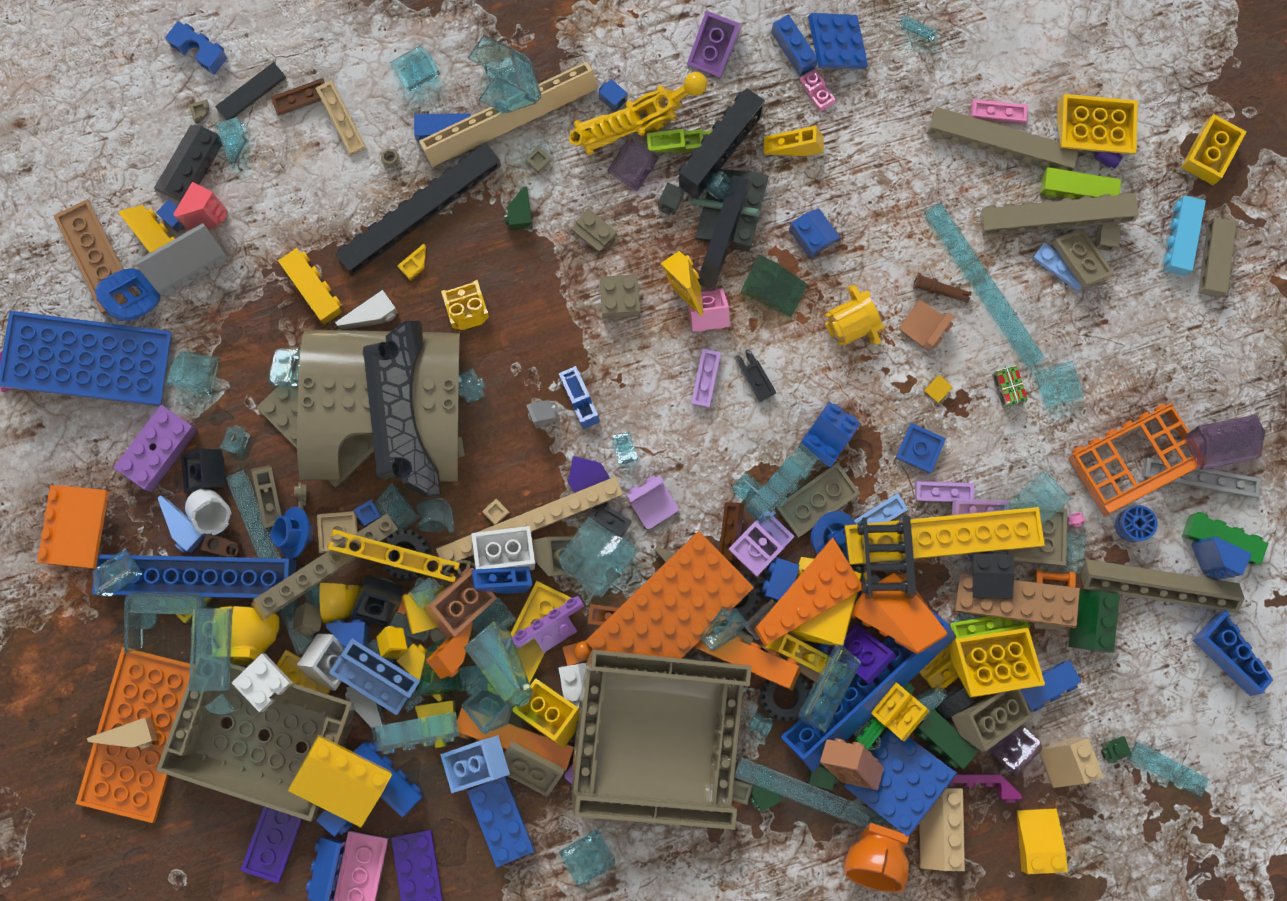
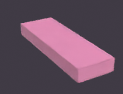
M972 100L971 117L994 122L1024 125L1027 123L1028 105Z

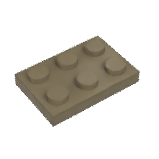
M1084 229L1059 237L1052 242L1082 288L1110 278L1114 274Z
M513 741L504 753L510 773L507 776L547 797L565 771V768Z

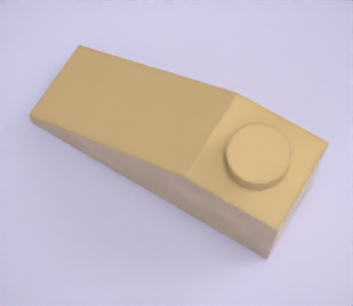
M148 717L88 737L87 740L92 743L131 748L140 747V750L153 746L152 742L157 741L158 738L152 718Z

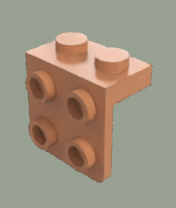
M920 300L900 325L899 330L929 351L933 346L937 347L943 339L940 336L944 331L947 333L954 324L951 321L955 316L949 312L943 316Z

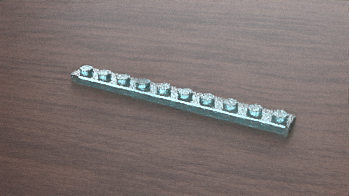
M940 202L925 211L924 215L1025 366L1028 368L1043 359L1044 355L943 204Z
M242 470L226 477L258 558H281L276 545L271 541L269 527L263 528L256 495L246 471ZM296 599L279 611L296 653L301 655L306 652L314 638L313 635L303 636L299 632L293 631L296 608L300 607V603Z

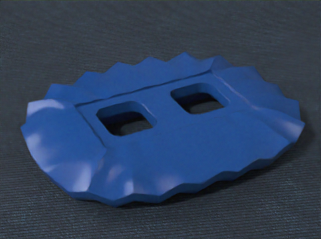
M133 268L123 269L111 274L97 284L95 289L97 301L102 305V308L119 321L126 320L130 322L133 319L145 316L158 306L160 301V293L156 291L140 270ZM136 286L142 294L135 297L128 288ZM122 294L127 303L120 305L113 296Z

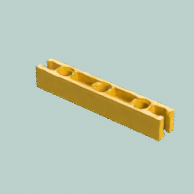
M332 529L331 537L338 534L346 537L347 540L345 547L333 546L334 542L330 541L327 549L455 582L456 577L454 574L450 573V576L441 574L440 571L442 564L452 565L454 570H458L460 564L458 562ZM352 540L360 542V547L356 551H352L349 547ZM392 550H396L399 554L398 559L395 561H390L388 557ZM434 560L437 567L434 571H429L427 564Z

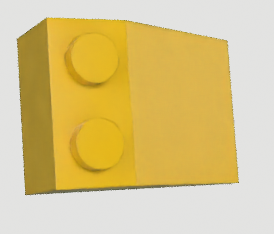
M678 251L663 261L661 266L673 290L694 311L702 316L704 314L702 293L698 281L700 277L695 269L692 268L693 262L688 255L684 256Z
M1057 809L1016 810L1021 871L1026 874L1068 872L1066 850Z

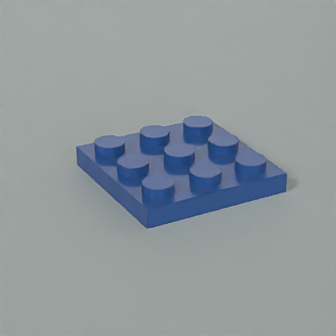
M811 13L808 15L819 68L865 69L868 66L857 15Z

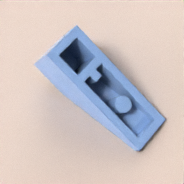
M160 495L158 501L172 539L177 542L175 546L182 552L188 551L192 553L202 543L206 534H200L183 512L166 497Z

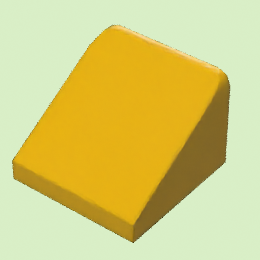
M938 375L924 392L939 403L953 387Z

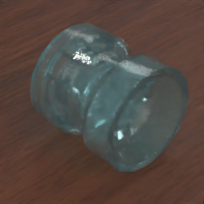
M755 712L748 729L753 732L757 731L766 738L773 726L774 720L764 718L762 714Z

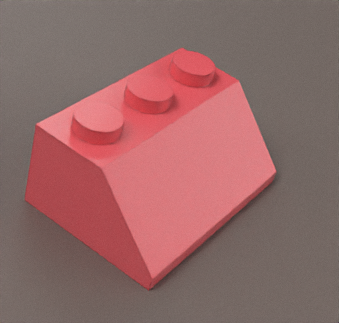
M192 182L173 215L188 231L202 223L208 229L219 226L225 220L227 209L212 191Z

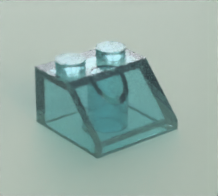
M422 45L389 62L408 92L418 90L422 84L432 82L440 75L432 56Z
M181 351L171 364L167 384L173 388L211 395L219 358Z

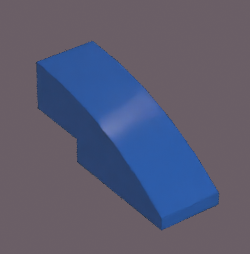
M575 366L558 373L582 428L585 429L599 423L598 413L577 367Z

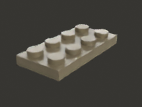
M837 462L775 508L796 537L799 538L812 529L824 514L837 511L858 496L860 492Z

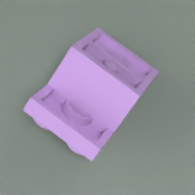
M766 510L728 550L757 577L795 536Z

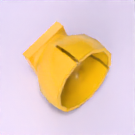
M230 606L217 609L213 618V634L220 645V649L213 650V657L235 665L249 666L261 654H264L267 648L275 641L279 630V617L273 614L262 621L255 609L250 607L234 606L233 609Z

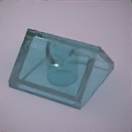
M394 484L389 485L374 503L381 517L388 514L398 528L397 533L407 528L420 517Z
M124 549L93 570L94 588L97 595L110 597L142 575L127 549Z
M490 677L461 705L483 734L508 725L513 708L511 702Z

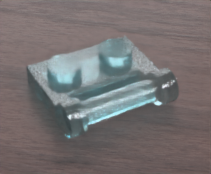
M301 348L275 349L268 379L270 385L298 386ZM298 358L295 374L291 377L294 360Z

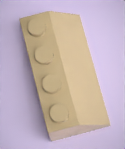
M947 787L919 823L920 868L941 871H965L962 788Z

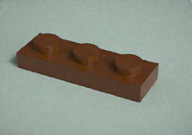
M321 78L271 96L277 115L280 116L321 101L316 87L324 84V79Z
M725 502L719 552L728 561H737V558L728 549L741 535L745 505L742 503Z

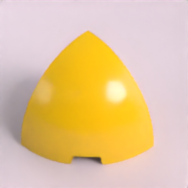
M320 583L319 600L322 622L324 624L333 623L334 620L343 621L349 618L360 586Z

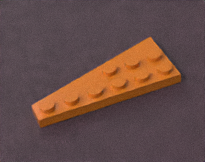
M833 537L756 626L755 631L764 646L861 591L860 580Z

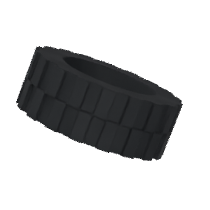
M964 685L935 702L933 707L938 714L946 719L974 703L979 696L970 698Z

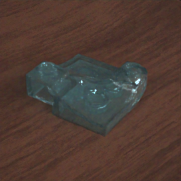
M587 517L561 553L559 562L563 570L596 596L602 598L639 549L625 538H621L609 531L591 517ZM569 556L573 557V563L568 561Z

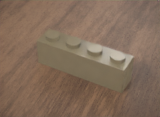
M1214 217L1207 223L1198 294L1220 298L1229 292L1231 288L1229 278L1233 271V264L1231 262L1236 250L1234 239L1238 234V229L1236 228L1237 221Z

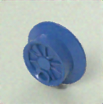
M831 511L824 514L817 521L811 532V544L817 555L833 537L848 561L844 526L856 525L855 521L848 514L841 511Z

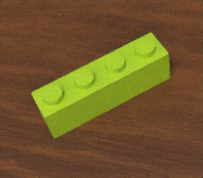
M1047 167L1042 173L1040 195H1045V197L1051 199L1058 197L1072 198V200L1080 199L1084 196L1096 198L1104 194L1117 196L1120 194L1121 179Z

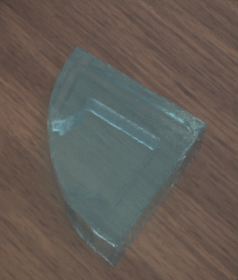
M224 694L218 696L205 707L208 711L218 715H225L235 711Z

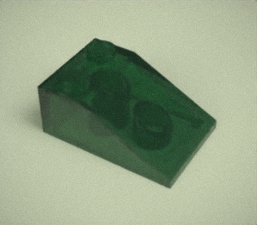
M758 255L742 287L741 293L792 317L807 283L776 262Z

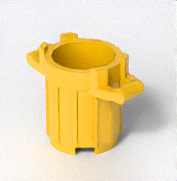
M856 285L848 286L847 292L851 300L828 311L824 315V318L827 317L829 320L825 322L831 338L837 337L839 342L836 345L841 346L868 335L871 344H880L881 339L878 332L885 329L884 323L881 324L879 313L870 299V292L862 291L859 293Z

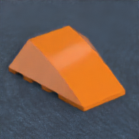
M892 573L878 583H901L904 580L902 575ZM917 590L913 598H905V593H902V591H872L870 599H865V594H862L853 607L852 618H859L864 625L875 627L880 630V634L891 636L895 639L896 643L916 654H919L947 636L946 630Z

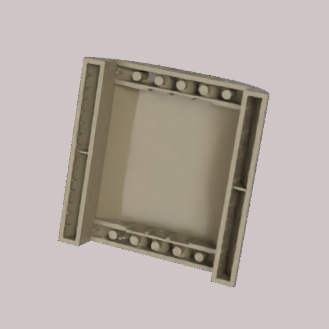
M592 650L583 677L572 771L574 817L735 830L737 809L731 803L743 686H750L752 666Z

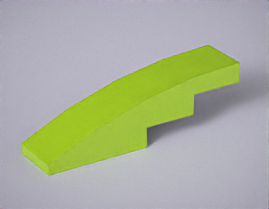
M684 129L647 133L648 151L656 153L692 152L695 148L698 149L701 146L703 137L706 134L709 135L712 131L703 132V129L684 131Z

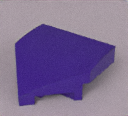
M578 456L572 457V464L567 479L574 493L611 479L600 462Z

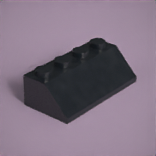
M190 125L154 189L181 202L192 182L200 185L224 143L220 136L203 126Z

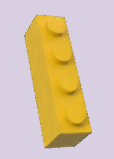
M296 248L279 259L278 262L320 321L325 325L343 313L340 309L342 304L336 296L332 298L329 293L331 288L326 281H320L318 277L321 274L316 267L313 266L311 268L307 263L310 259L304 251L300 253Z

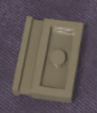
M587 209L576 221V224L571 227L573 233L599 254L617 234L616 230L590 209Z

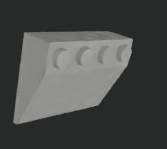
M202 223L134 263L158 293L162 296H169L177 288L192 283L193 279L205 276L214 267L224 265L229 257L219 240Z

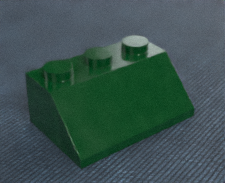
M1080 590L1076 628L1070 627L1068 647L1102 653H1114L1120 594Z

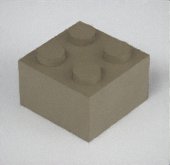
M637 274L599 277L602 319L640 317Z

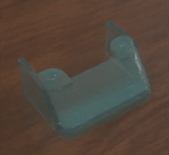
M483 35L468 56L469 60L484 66L487 77L492 80L480 96L479 101L495 108L500 113H510L536 104L541 98V92L530 59L526 55Z
M135 592L125 598L124 653L143 648L142 629L154 627L157 623V614H193V622L197 628V654H204L214 650V617L201 595L197 593Z

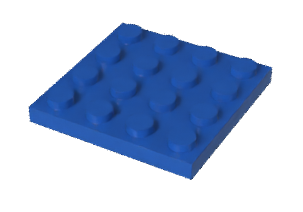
M888 729L871 751L872 756L878 759V762L884 767L878 790L845 784L844 787L908 837L936 803L957 773L910 737L904 742Z

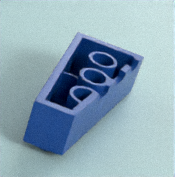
M1228 611L1216 613L1192 641L1249 696L1262 694L1271 684L1273 678L1261 660L1256 658L1251 650V645L1240 634L1241 631L1238 626L1233 624L1229 618L1230 614Z

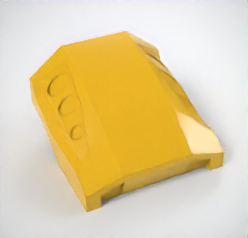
M478 280L448 291H441L453 329H469L482 325L489 318Z

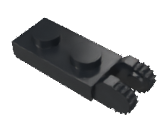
M748 349L745 353L751 362L750 365L746 366L739 354L735 356V359L757 400L761 403L775 395L776 390L759 361L755 359L750 349Z

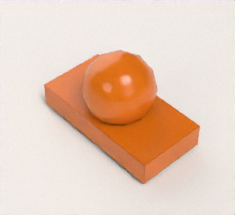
M586 640L562 647L567 666L587 661L593 650Z

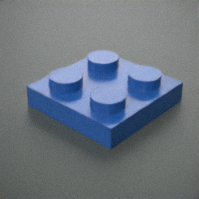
M910 423L895 458L930 474L946 438Z

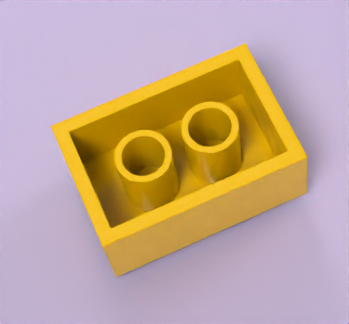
M1213 114L1201 128L1181 168L1211 185L1216 184L1226 172L1246 131Z

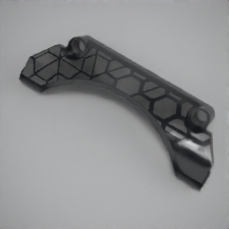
M405 321L386 335V342L374 343L363 347L376 473L380 480L402 478L404 485L424 495V497L441 495L439 470L429 457L420 438L412 400L414 369L417 358L424 346L421 321Z

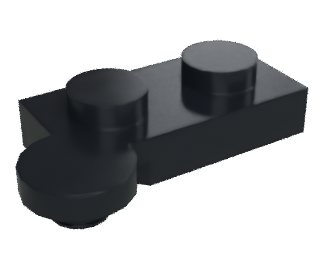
M608 502L595 506V510L591 512L589 519L622 538L631 525V520L607 507Z

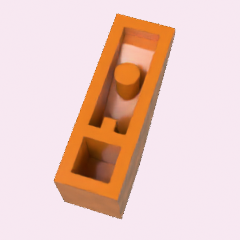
M470 622L455 637L447 638L426 660L440 679L447 676L451 678L459 672L458 667L464 662L473 622Z

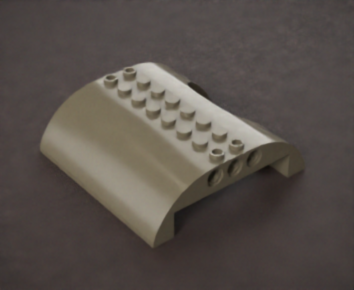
M304 331L300 350L297 406V457L300 480H340L341 461L339 459V451L343 442L351 436L373 435L363 347L374 343L386 342V335L391 331ZM422 332L424 346L417 358L412 383L415 421L424 448L439 470L440 481L458 482L460 333Z

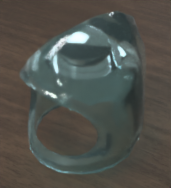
M438 497L429 498L417 504V511L422 517V520L417 524V528L420 531L436 532L447 528L449 533H453V512L446 500Z

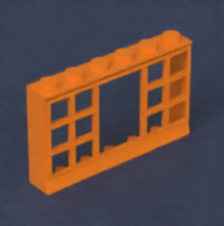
M1163 403L1154 408L1155 412L1151 414L1145 412L1137 417V421L1132 422L1130 420L1121 425L1122 428L1118 431L1112 429L1104 434L1106 437L1102 439L1097 437L1088 442V446L1084 448L1079 446L1072 450L1073 454L1068 459L1104 518L1113 511L1122 509L1129 503L1141 499L1146 494L1154 492L1167 483L1170 484L1179 477L1187 475L1196 468L1203 467L1210 462L1175 410L1173 403L1166 406ZM1165 413L1172 425L1166 427L1160 415ZM1156 418L1163 430L1151 436L1144 424ZM1140 426L1166 467V470L1137 484L1111 440ZM1176 429L1182 441L1177 443L1170 431ZM1166 434L1173 446L1161 451L1154 439ZM1107 443L1114 455L1102 461L1095 449ZM1184 444L1192 455L1188 459L1180 449V446ZM1175 449L1182 462L1171 467L1164 454ZM1091 451L1098 464L1086 469L1079 457ZM1117 459L1124 471L1112 477L1105 464ZM1101 467L1108 479L1096 485L1089 472ZM1127 475L1133 487L1121 492L1114 480ZM1111 483L1117 495L1106 501L1098 488Z

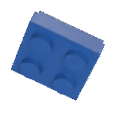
M829 401L799 446L831 468L854 435L860 422L853 415H848L840 406Z

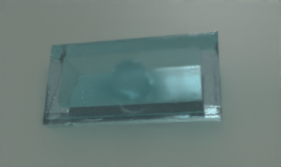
M906 14L899 25L930 41L933 40L938 30Z
M746 472L731 488L732 491L760 514L775 497Z

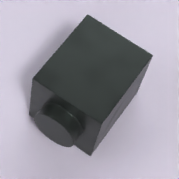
M667 182L658 201L660 211L668 215L670 213L675 215L683 199L684 189Z

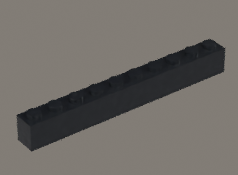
M487 143L483 146H477L468 157H462L453 168H447L442 176L432 179L427 187L417 190L412 198L402 201L397 209L387 212L382 220L372 223L367 231L357 234L349 244L342 245L335 255L350 275L353 276L500 168V159Z

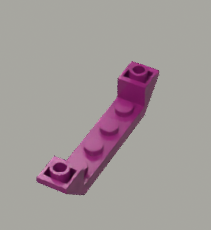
M996 773L957 774L948 786L956 787V783H963L964 787H975V783H983L985 787H994L996 783L997 798L1003 799L1004 803H1015V799H1022V795L1002 775Z

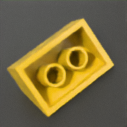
M139 205L118 212L150 253L175 239L168 236L167 232L169 230L162 222L160 224L157 222L156 218L158 216L151 208L147 209L144 205Z
M535 678L512 711L530 726L564 748L575 733L580 709Z

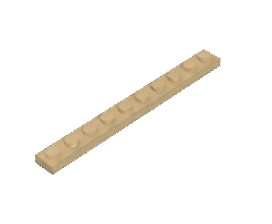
M613 477L479 532L530 526V531L533 532L620 497L623 493L617 478ZM472 535L437 548L439 557L456 562L473 556ZM442 564V566L446 567L449 566V564Z

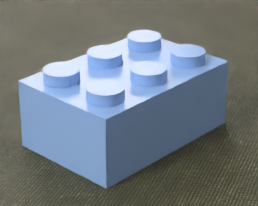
M498 735L440 754L451 793L510 775Z

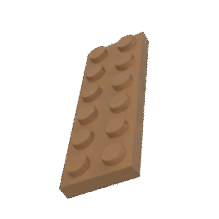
M86 199L53 217L100 312L104 315L108 312L97 301L95 294L97 284L124 268L91 202ZM133 286L128 288L133 296L138 297ZM122 294L113 296L120 305L127 303Z
M960 573L955 612L1076 628L1080 588L1014 580L1013 599L972 598V575Z

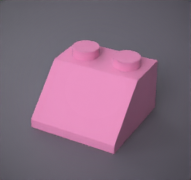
M723 288L701 291L704 313L702 316L688 305L693 332L730 327L729 306Z

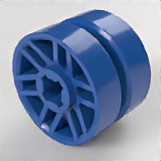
M1142 505L1122 510L1115 519V530L1118 536L1130 543L1151 538L1158 526L1157 517L1154 512Z

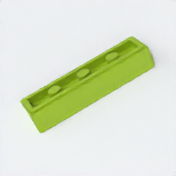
M982 617L950 623V627L956 635L955 639L1023 628L1030 629L1028 622L994 617Z

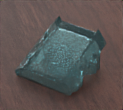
M936 686L915 696L920 703L930 710L921 722L947 697L946 690L942 686Z
M597 830L592 831L559 851L577 886L589 882L591 879L604 874L608 869L615 866V857L612 856L601 833Z

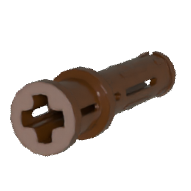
M917 273L913 283V289L919 288L928 291V294L938 293L968 303L970 300V291L940 283L937 278L933 277L931 279L922 276L921 273Z

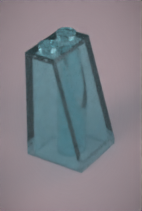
M493 621L469 642L464 649L503 701L516 707H522L530 701V697L533 695L531 686L509 629Z

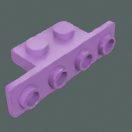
M579 596L568 599L561 607L551 610L542 619H537L531 626L518 631L512 637L515 646L520 648L535 638L542 651L546 652L576 633L577 630L568 616L584 607Z

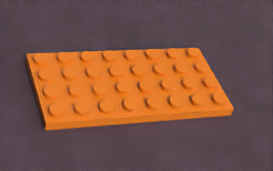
M698 531L615 611L586 642L593 650L681 659L754 587Z
M122 647L96 735L143 718L151 717L158 740L152 742L153 746L140 750V747L131 748L93 743L76 804L150 823L156 822L169 776L156 771L194 664Z

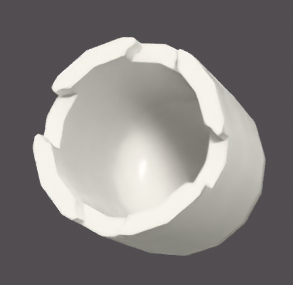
M199 489L188 497L185 503V511L193 527L200 534L216 535L229 525L228 521L231 510L228 504L215 491Z

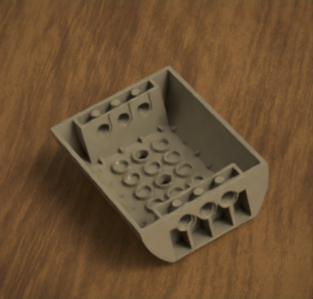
M199 653L156 771L310 822L314 820L321 807L289 792L288 789L318 734L345 748L354 722V703L293 683L281 695H276L273 698L275 701L264 712H259L232 684L246 668ZM226 717L232 719V726L229 729L223 726V720ZM264 729L270 733L267 741H263L260 738V732ZM301 741L307 744V751L305 753H300L297 749V745Z

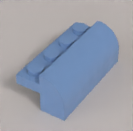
M354 639L348 642L329 671V674L395 715L399 713L420 682L417 678Z

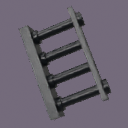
M902 516L895 525H867V517H863L860 523L857 524V533L861 535L864 582L861 583L862 594H865V599L871 598L872 591H902V593H905V598H913L916 595L910 516ZM897 532V534H900L901 542H898V544H869L868 533ZM869 552H899V554H902V561L900 563L870 564ZM900 571V573H903L904 581H901V583H871V572Z

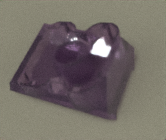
M628 138L607 172L635 191H638L644 184L648 174L654 170L655 163L659 158L654 152L648 150L633 138Z

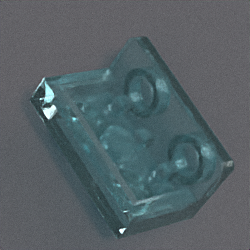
M497 597L493 603L472 621V628L486 645L517 620L501 599Z

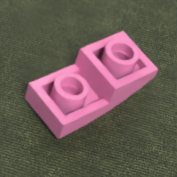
M816 69L800 78L805 91L820 112L835 103L834 96L826 88L824 79Z

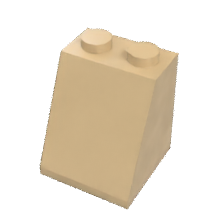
M1071 737L1038 750L1053 788L1086 784L1104 777L1089 738Z

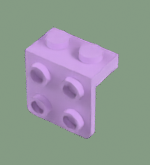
M653 475L645 480V485L640 488L637 485L628 491L627 499L646 529L653 528L678 512V506L664 486V481L660 475L658 477Z

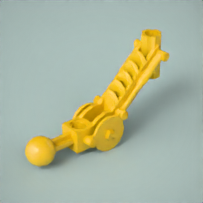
M692 72L685 77L684 85L677 90L664 89L663 85H659L656 88L657 91L646 93L633 103L632 101H627L625 103L627 108L609 115H601L582 123L576 120L573 123L576 129L570 131L568 138L570 144L583 146L586 154L592 155L594 149L613 143L617 139L634 132H638L639 135L643 136L645 133L659 131L677 118L675 111L682 107L680 103L682 99L688 95L699 96L706 91L708 85L707 78L700 72ZM648 114V116L641 119L640 115Z

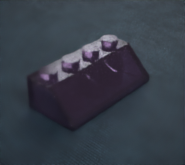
M1256 414L1199 425L1187 433L1185 439L1200 470L1260 458L1265 430Z

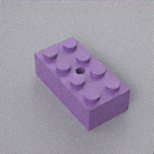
M160 405L113 468L144 490L152 492L198 430L166 407Z

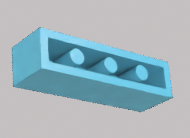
M1184 195L1175 202L1173 206L1175 215L1170 223L1171 235L1166 242L1168 251L1163 258V264H1165L1164 271L1184 276L1193 271L1206 200Z

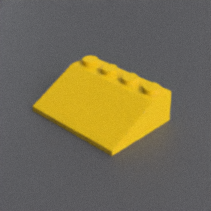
M1063 94L1057 103V125L1061 148L1136 154L1138 100Z
M801 557L796 579L814 559ZM855 572L858 579L861 581L862 574ZM857 593L787 634L799 640L843 647Z
M1028 628L958 638L948 645L952 664L970 698L1045 685Z
M318 734L288 791L362 827L392 776V772Z

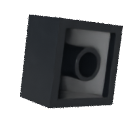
M199 449L182 455L184 494L193 493L199 489L215 491L225 487L226 477L224 475L222 449Z
M973 554L972 598L1013 599L1014 555Z
M365 575L359 587L350 617L388 627L401 603L403 586Z

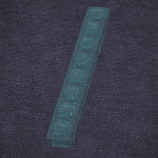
M743 757L739 760L734 776L737 779L862 829H865L870 823L883 827L885 819L870 808Z

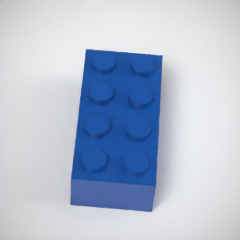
M507 776L486 782L467 791L496 868L535 851L534 844Z

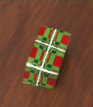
M1016 365L997 370L992 374L1003 408L1027 402V395Z

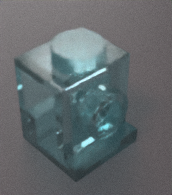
M234 425L233 428L228 427L219 448L243 456L250 434L244 432L245 428ZM236 435L237 439L232 442L233 436Z
M428 577L410 590L408 594L419 608H424L426 606L424 602L429 603L437 596L435 593L441 587L434 578L431 580Z

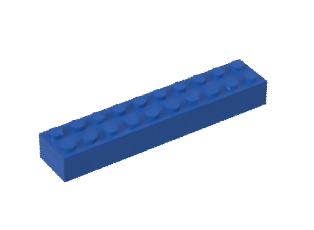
M98 555L97 566L94 569L92 594L255 599L294 574L296 560L281 558Z
M933 612L946 630L947 636L919 654L896 643L895 639L889 636L882 642L896 655L889 665L870 684H867L851 671L781 736L786 745L813 772L821 764L820 760L827 739L834 741L835 738L846 741L873 716L871 714L873 709L896 682L901 687H904L956 638L952 628L946 621Z

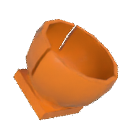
M870 823L860 833L859 841L850 847L845 859L844 875L852 882L866 888L892 893L905 891L908 882L909 862L903 847L908 843L909 835L907 837L903 833Z

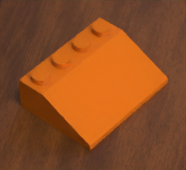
M50 485L37 563L96 569L109 494L108 490Z

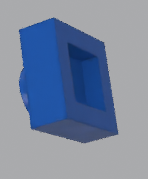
M371 500L353 510L363 527L381 517Z

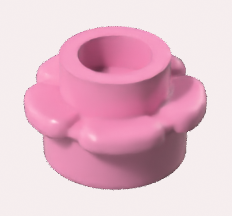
M1082 512L1067 516V524L1072 525V527H1080L1084 525L1083 522L1086 520Z

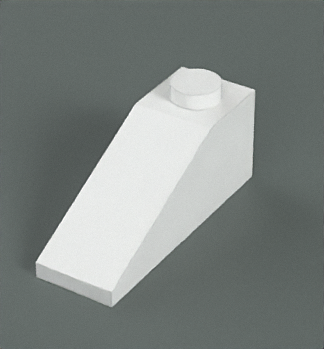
M382 290L335 323L341 330L382 324L392 321L398 311Z

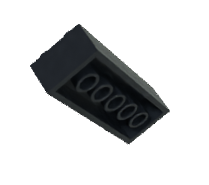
M748 88L743 93H738L732 107L728 106L721 121L717 120L712 127L713 131L703 137L701 146L692 151L690 160L687 163L684 162L678 170L679 187L696 200L763 116L765 100Z

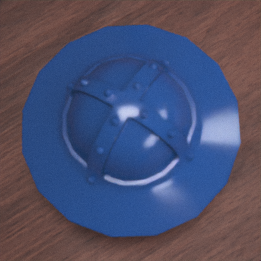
M292 507L286 511L284 516H278L270 533L271 541H273L276 547L280 548L282 555L286 558L295 559L298 557L305 546L313 541V525L308 522L305 511L300 507Z

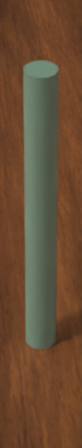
M693 197L691 199V204L719 210H721L723 202L698 198L696 200ZM743 206L741 214L758 217L760 210Z

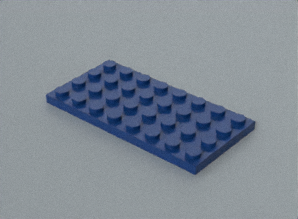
M10 310L0 364V387L160 406L162 404L172 333L165 330Z

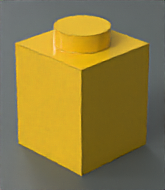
M388 626L377 636L380 656L383 658L399 659L407 650L403 628Z

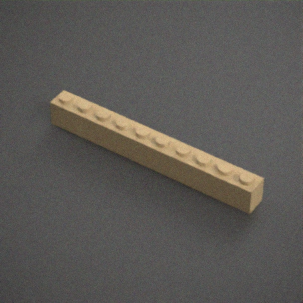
M584 62L420 140V145L432 168L441 165L451 158L458 157L460 154L508 133L514 128L525 125L535 118H539L552 110L575 101L579 97L592 93L599 88L594 72L589 64Z

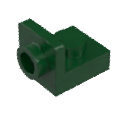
M1125 736L1101 743V754L1108 763L1118 762L1117 760L1132 755Z

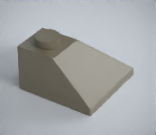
M576 536L544 537L532 540L534 559L548 576L580 575Z

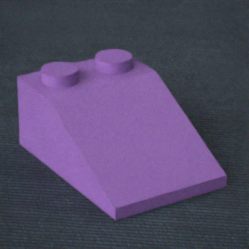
M705 11L687 65L721 78L743 24L713 12Z

